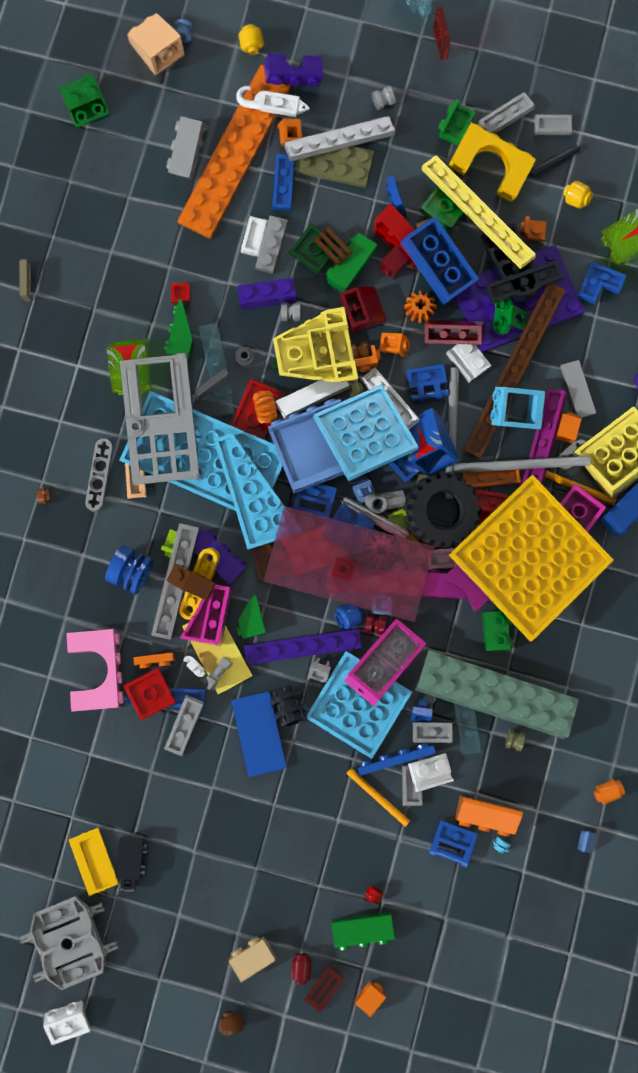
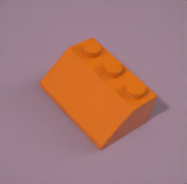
M460 796L455 819L459 821V825L471 827V824L479 826V830L490 832V829L498 830L497 834L509 837L510 833H516L523 812Z

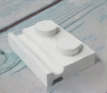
M457 344L446 353L454 365L459 368V371L468 383L491 367V364L476 345Z
M446 753L408 764L416 792L454 781L451 777V769Z

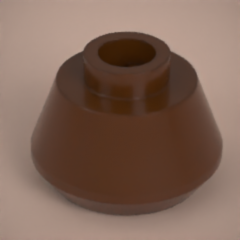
M229 1010L220 1017L218 1031L225 1036L243 1031L246 1024L239 1013H235V1010Z

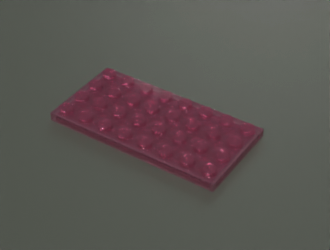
M284 506L264 582L415 622L434 546ZM337 557L356 562L350 582L331 577Z

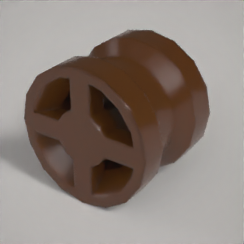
M362 341L361 344L351 343L354 359L369 357L366 341Z

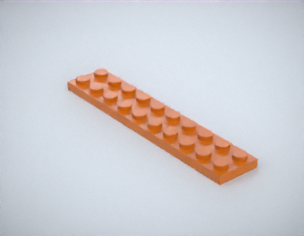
M260 65L250 84L251 89L246 91L243 98L254 101L255 96L262 91L288 95L292 86L266 84L264 65ZM239 104L178 219V224L209 239L212 238L277 114L246 108Z

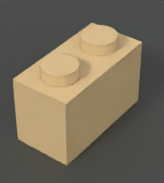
M258 936L248 942L249 946L243 950L239 947L231 953L232 956L229 959V963L240 982L276 960V956L264 936L260 939Z

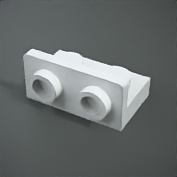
M83 1001L72 1002L67 1006L52 1009L44 1014L43 1027L52 1045L90 1032V1024L84 1013Z

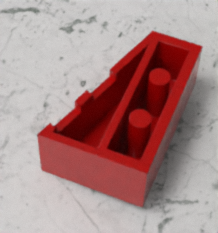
M390 203L375 219L374 233L390 248L393 249L397 246L409 256L400 242L415 231V229ZM410 257L409 264L415 269L417 266Z

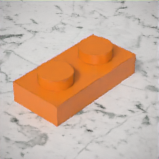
M165 653L133 657L134 665L140 666V669L151 668V664L159 663V667L170 666V662L175 661V654Z

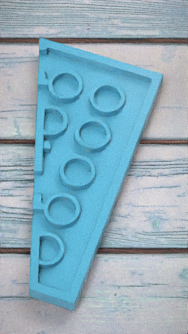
M229 434L214 439L247 549L249 550L303 533L235 436Z

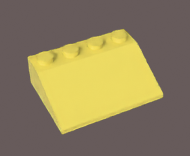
M634 406L574 451L577 457L590 456V465L584 467L611 500L638 481V410Z

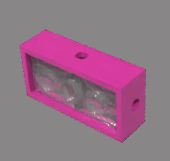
M396 619L348 673L344 682L375 706L427 643Z

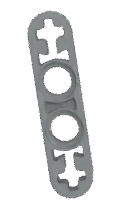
M105 438L96 442L85 500L86 507L92 512H98L103 508L106 496L113 445ZM104 443H106V445L109 447V449H105L104 456L108 457L107 459L103 457H98V455L102 456V450L100 449V446H103ZM100 461L106 463V468L103 471L96 469V464ZM95 480H102L103 486L101 489L96 490L93 488ZM91 492L101 493V496L97 495L96 500L99 502V505H95V508L90 504V501H94L95 495L91 494Z

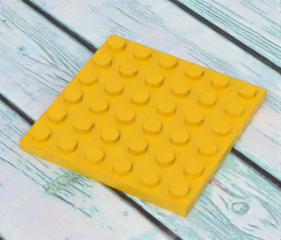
M533 475L449 554L529 641H533L613 561L608 553Z

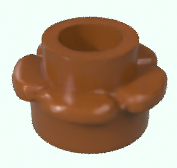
M44 486L37 489L38 504L44 503L46 505L47 501H50V492Z

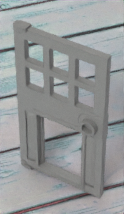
M187 353L120 361L133 485L200 479ZM170 362L175 413L143 416L138 366ZM187 432L188 449L175 451L174 434ZM168 434L170 451L157 452L155 436ZM150 436L151 453L138 454L137 438ZM189 454L191 471L177 472L176 456ZM170 456L172 473L159 474L157 458ZM152 458L154 475L141 476L139 460Z

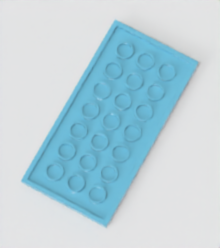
M152 391L149 392L142 408L143 416L175 413L174 401ZM193 410L200 479L168 482L236 511L214 441L216 438L233 434L270 487L274 488L283 467L274 444ZM187 432L174 434L175 451L188 449ZM168 434L155 436L157 452L170 451ZM150 436L137 438L138 454L151 453ZM127 442L120 461L131 465L129 444ZM189 454L177 455V472L191 471ZM158 457L159 474L172 473L171 457ZM152 458L140 459V470L154 475Z

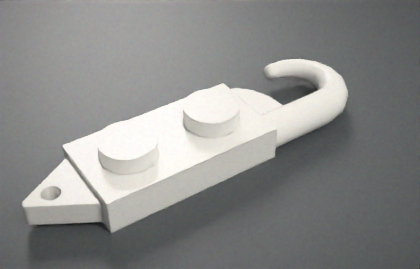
M250 86L241 87L236 96L241 106L258 109L262 112L296 117L297 114L309 111V107L299 99V96L262 91L255 96L254 101L246 100L242 97V93L250 90Z

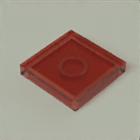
M443 7L435 9L433 31L440 59L445 60L448 58L451 40Z

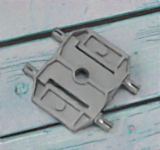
M74 896L34 913L30 932L19 936V939L22 940L20 941L21 944L32 940L40 954L43 971L33 974V978H36L34 980L36 983L47 979L63 990L104 972L106 955L118 949V945H116V941L107 945H103L93 916L104 911L102 903L89 907L79 897ZM77 917L80 918V920L75 921L66 926L53 930L49 933L43 934V931L58 926ZM65 938L72 940L73 946L71 949L63 947L62 942ZM89 953H93V954L90 955V956H87V957H85V958H82V959H80V960H77V961H75V962H72V963H70V964H68V965H65V966H63V967H60V968L56 969V967H58V966H60V965H63V964H65V963H67V962H70V961H72V960H75V959H77V958H80V957H82V956H84V955H87V954H89Z

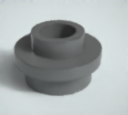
M248 347L238 349L235 355L236 361L242 366L250 365L254 360L253 351ZM243 353L248 354L246 359L241 357Z

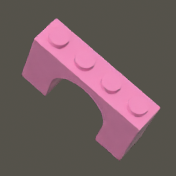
M116 630L67 633L68 653L97 652L105 659L108 666L107 677L101 686L93 690L70 692L71 711L121 708V703H124L123 691L120 692L123 676L122 672H119L118 665L121 664V653H118L117 645H120V635L116 633Z

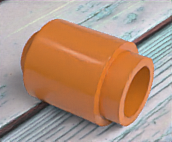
M612 779L595 786L596 791H593L597 802H601L603 805L620 799L625 794L619 779L615 781Z

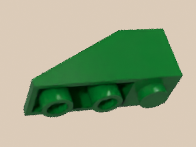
M179 299L178 305H175L173 309V316L175 318L174 322L169 325L168 333L170 338L169 341L166 340L164 351L167 356L187 353V362L190 363L194 342L183 302Z

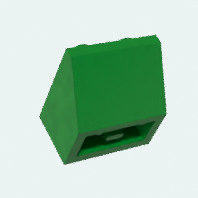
M92 73L58 87L76 128L110 114Z

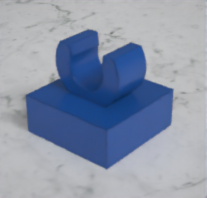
M419 699L418 707H413L410 721L430 723L433 709L427 708V700Z

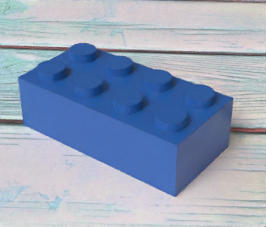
M436 216L400 242L443 305L479 280Z

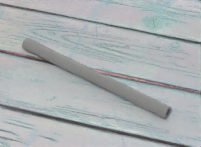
M453 367L450 368L447 431L456 449L459 368ZM454 464L446 467V474L455 475ZM445 493V499H453L450 494Z
M590 456L454 464L455 473L589 466Z

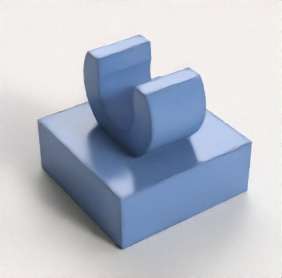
M370 480L352 487L360 504L365 503V498L368 494L375 493Z

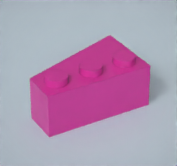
M215 585L208 601L202 599L195 614L191 617L187 628L180 638L221 647L232 589L226 586Z

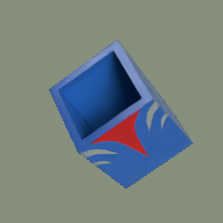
M433 408L424 410L421 414L417 415L420 421L410 428L409 431L418 445V450L407 455L409 462L424 475L429 476L460 461L441 415Z

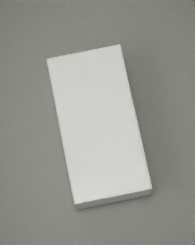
M249 217L241 253L258 257L268 220Z

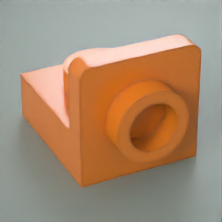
M526 216L524 222H520L519 232L522 233L524 240L544 242L546 222L529 220L530 216Z
M382 333L379 347L381 353L400 354L402 357H407V352L410 349L409 338L402 333Z

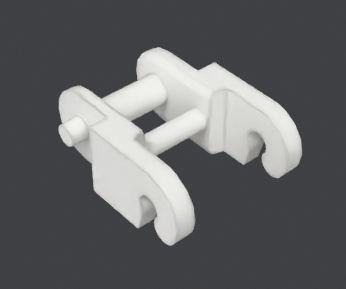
M186 656L184 658V662H187L186 666L196 676H205V669L193 657Z

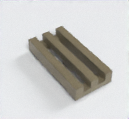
M27 259L19 261L20 297L24 302L31 301V265Z

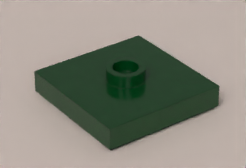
M310 224L291 248L289 255L319 275L331 258L314 241V238L316 236L318 238L319 234L323 231ZM327 236L339 249L340 246L330 236ZM322 240L321 242L335 255L336 252L325 240Z

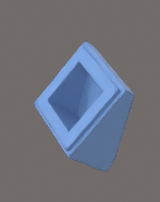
M582 830L578 850L592 853L596 833Z

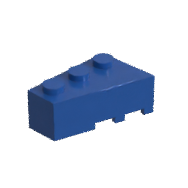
M638 482L599 520L614 536L618 534L624 535L631 528L629 525L633 521H638Z

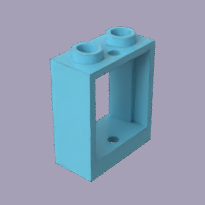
M495 387L491 425L541 429L545 391ZM508 393L529 395L526 423L505 421Z

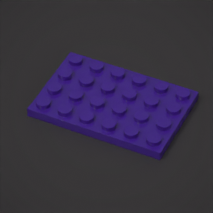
M556 245L535 252L536 256L533 259L535 268L557 260L564 276L563 280L553 283L565 289V292L547 328L583 314L585 311ZM494 268L478 274L479 280L456 296L466 321H485L484 341L482 345H476L481 353L517 340L523 330L513 325L504 335L497 334L493 329L496 308L495 304L491 305L485 285L499 280ZM545 286L541 287L539 293L533 299L525 302H513L514 306L527 312L526 324ZM518 313V315H515V318L520 324L522 318L521 315Z

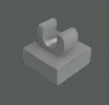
M317 658L311 664L308 678L326 684L331 667H329L330 662L327 661L326 665L319 663L320 658Z

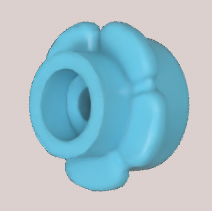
M498 835L492 841L494 843L493 847L498 852L510 851L511 842L505 837Z

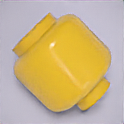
M246 25L239 32L241 49L249 53V55L258 54L259 50L264 46L261 29L255 25Z
M574 181L571 185L566 186L563 195L568 205L581 209L589 205L593 192H591L589 185Z

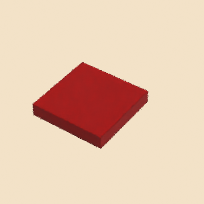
M156 668L124 685L141 721L177 703L160 668Z

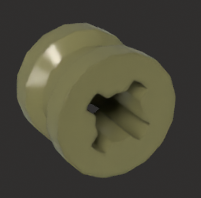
M509 729L505 748L510 749L512 747L516 751L521 752L526 734L524 732L516 733L513 729Z

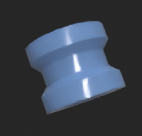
M176 20L175 31L181 36L182 42H189L192 37L190 31L193 29V24L188 20Z

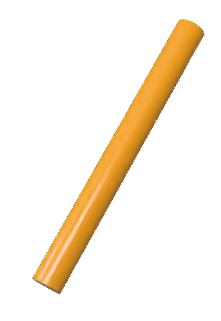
M546 472V479L569 488L575 484L590 496L615 505L617 498L611 500L605 493L552 472Z
M351 768L346 773L400 823L406 826L410 822L406 816L355 770Z

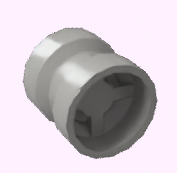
M391 86L384 87L383 91L377 90L372 92V98L377 110L384 108L386 104L392 105L396 103Z
M300 302L293 303V305L281 303V322H287L291 319L300 321Z

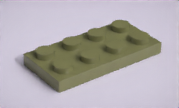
M350 146L296 160L294 173L366 188L374 151Z

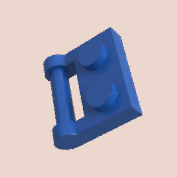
M318 484L297 492L291 512L296 514L300 512L319 517L323 521L328 522L337 488ZM305 500L324 505L326 509L322 511L300 505V501Z
M440 820L429 854L433 856L435 854L461 863L460 866L467 867L478 833ZM439 842L465 850V853L462 856L438 847Z

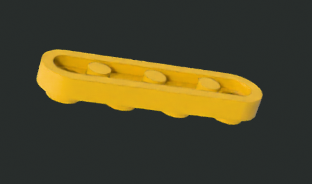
M214 548L202 550L194 571L212 580L220 560L218 551ZM209 554L213 556V560L208 558ZM185 591L179 607L180 615L184 619L190 620L195 614L202 598ZM189 606L193 608V612L189 610Z

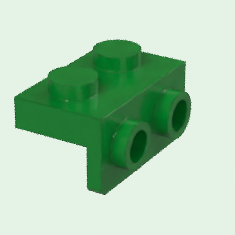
M456 99L454 104L451 103L446 112L448 116L446 120H441L438 127L440 130L439 137L456 146L461 142L476 113L460 105L459 99Z

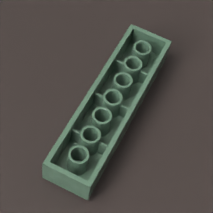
M430 650L425 655L415 687L416 691L562 739L569 737L579 701L577 698Z

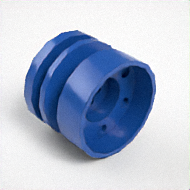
M121 545L109 564L105 581L119 586L125 580L123 589L126 591L130 589V593L136 595L149 578L153 559L150 557L145 558V555L141 553L134 560L135 550Z

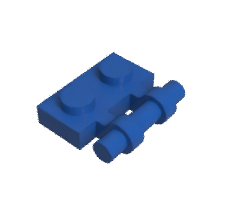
M444 364L406 370L409 390L417 389L418 393L410 395L411 402L419 401V403H422L425 400H440L442 397L449 396L448 389L441 390L440 385L447 384ZM434 386V391L424 393L423 388Z

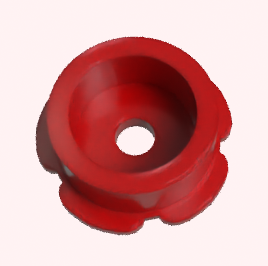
M370 885L368 890L364 891L367 894L365 898L375 904L377 901H382L383 893L374 886Z

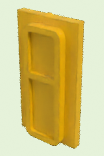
M99 827L69 839L89 896L119 884Z

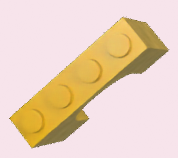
M471 122L447 167L464 176L476 154L484 151L497 154L505 164V176L496 195L512 203L517 197L536 159L530 153L517 149L514 144L503 141L497 134L489 133L481 125Z

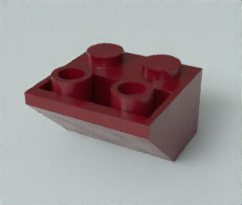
M355 287L340 292V302L342 307L345 308L346 319L352 334L387 322L375 287Z

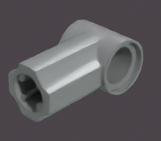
M402 489L378 494L370 493L365 498V505L375 513L403 507L406 503ZM379 499L378 505L373 507V502Z

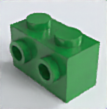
M502 611L483 612L485 652L511 650L510 646H513V635L509 634V627L512 626L511 620Z

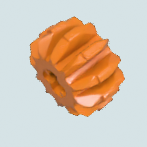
M420 290L418 295L413 292L411 293V298H406L407 304L404 305V309L408 310L406 316L412 315L411 321H415L418 318V323H422V318L428 321L429 316H434L435 312L433 310L436 309V305L433 302L435 299L434 297L428 298V292L422 295ZM418 304L422 305V309H418Z
M269 390L255 393L253 401L258 421L260 423L275 421L277 419V410L273 394Z

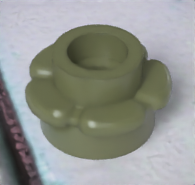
M357 380L349 383L348 391L350 397L363 393L362 383H358Z

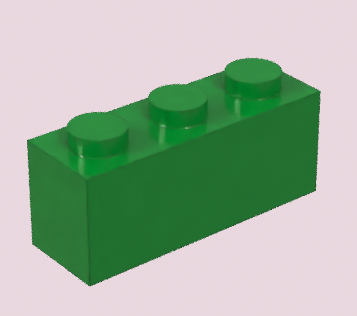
M358 233L356 237L353 236L347 244L352 255L339 266H331L326 274L327 283L340 292L349 290L377 251V244L361 233Z
M390 912L331 920L335 948L339 947V950H347L351 948V945L358 944L359 947L371 946L372 942H379L380 945L391 943L390 940H394Z

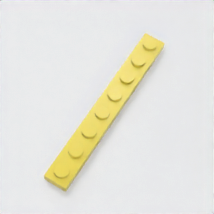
M437 156L422 166V171L520 269L535 258L536 254Z

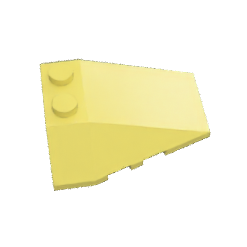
M344 307L325 310L311 320L308 319L304 324L273 338L280 376L336 383L358 379Z

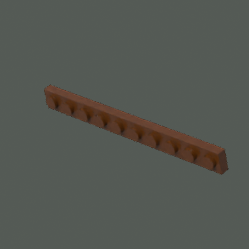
M553 283L545 286L495 387H517L565 289ZM495 387L463 451L479 459L483 455L497 425H491ZM508 393V396H507V405H508V403H509V401H510V399H511L513 393Z

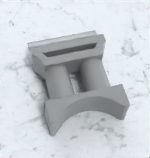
M225 657L219 661L220 664L213 673L211 672L206 678L209 683L207 687L209 690H215L221 675L233 664Z

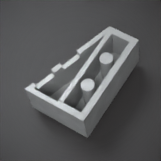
M182 116L180 121L177 120L175 126L177 135L171 144V150H173L172 157H169L167 161L168 173L193 179L199 160V149L204 144V141H202L203 132H207L209 126L202 121Z

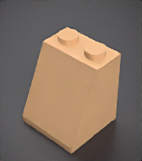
M157 13L146 18L138 27H133L127 34L130 44L155 75L185 55L181 36Z

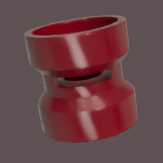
M367 613L364 632H376L377 635H382L387 617H376L374 614Z

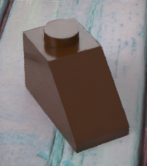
M176 563L166 580L179 589L208 601L216 585L215 582L189 567Z

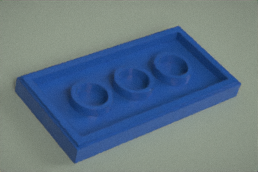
M270 692L231 700L248 777L287 768L274 709L270 705Z

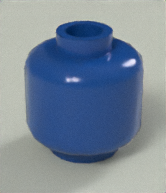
M350 601L337 607L334 617L339 627L351 629L362 623L364 610L361 605Z

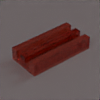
M327 966L304 998V1001L318 1012H321L344 978ZM328 973L331 974L314 1000H310ZM335 977L337 981L318 1006L316 1003Z

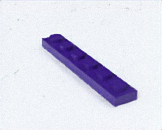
M359 629L244 645L247 665L362 648Z

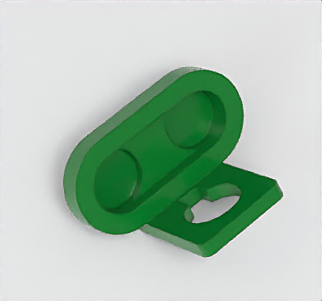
M511 299L495 304L493 329L497 334H506L510 330L511 325L524 330L527 318L526 311L514 306ZM518 313L521 315L522 318L520 324L515 318V315H518Z

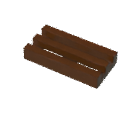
M327 227L324 233L321 232L318 238L317 236L314 238V241L339 266L352 255V252ZM329 235L346 254H343L327 236ZM325 240L341 258L337 259L321 241Z

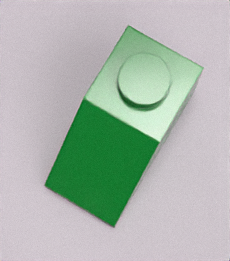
M256 595L251 597L238 619L239 624L236 625L238 636H242L243 639L266 634Z

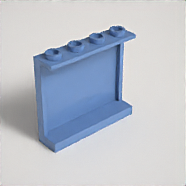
M330 399L323 406H312L305 413H294L289 416V419L284 421L279 419L273 421L271 426H268L270 436L294 494L344 475L342 468L313 418L315 413L340 403V399L336 401L335 399Z

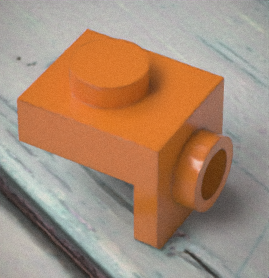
M375 345L370 347V357L354 359L357 371L365 373L371 371V368L378 367V361H381L379 350L375 349Z

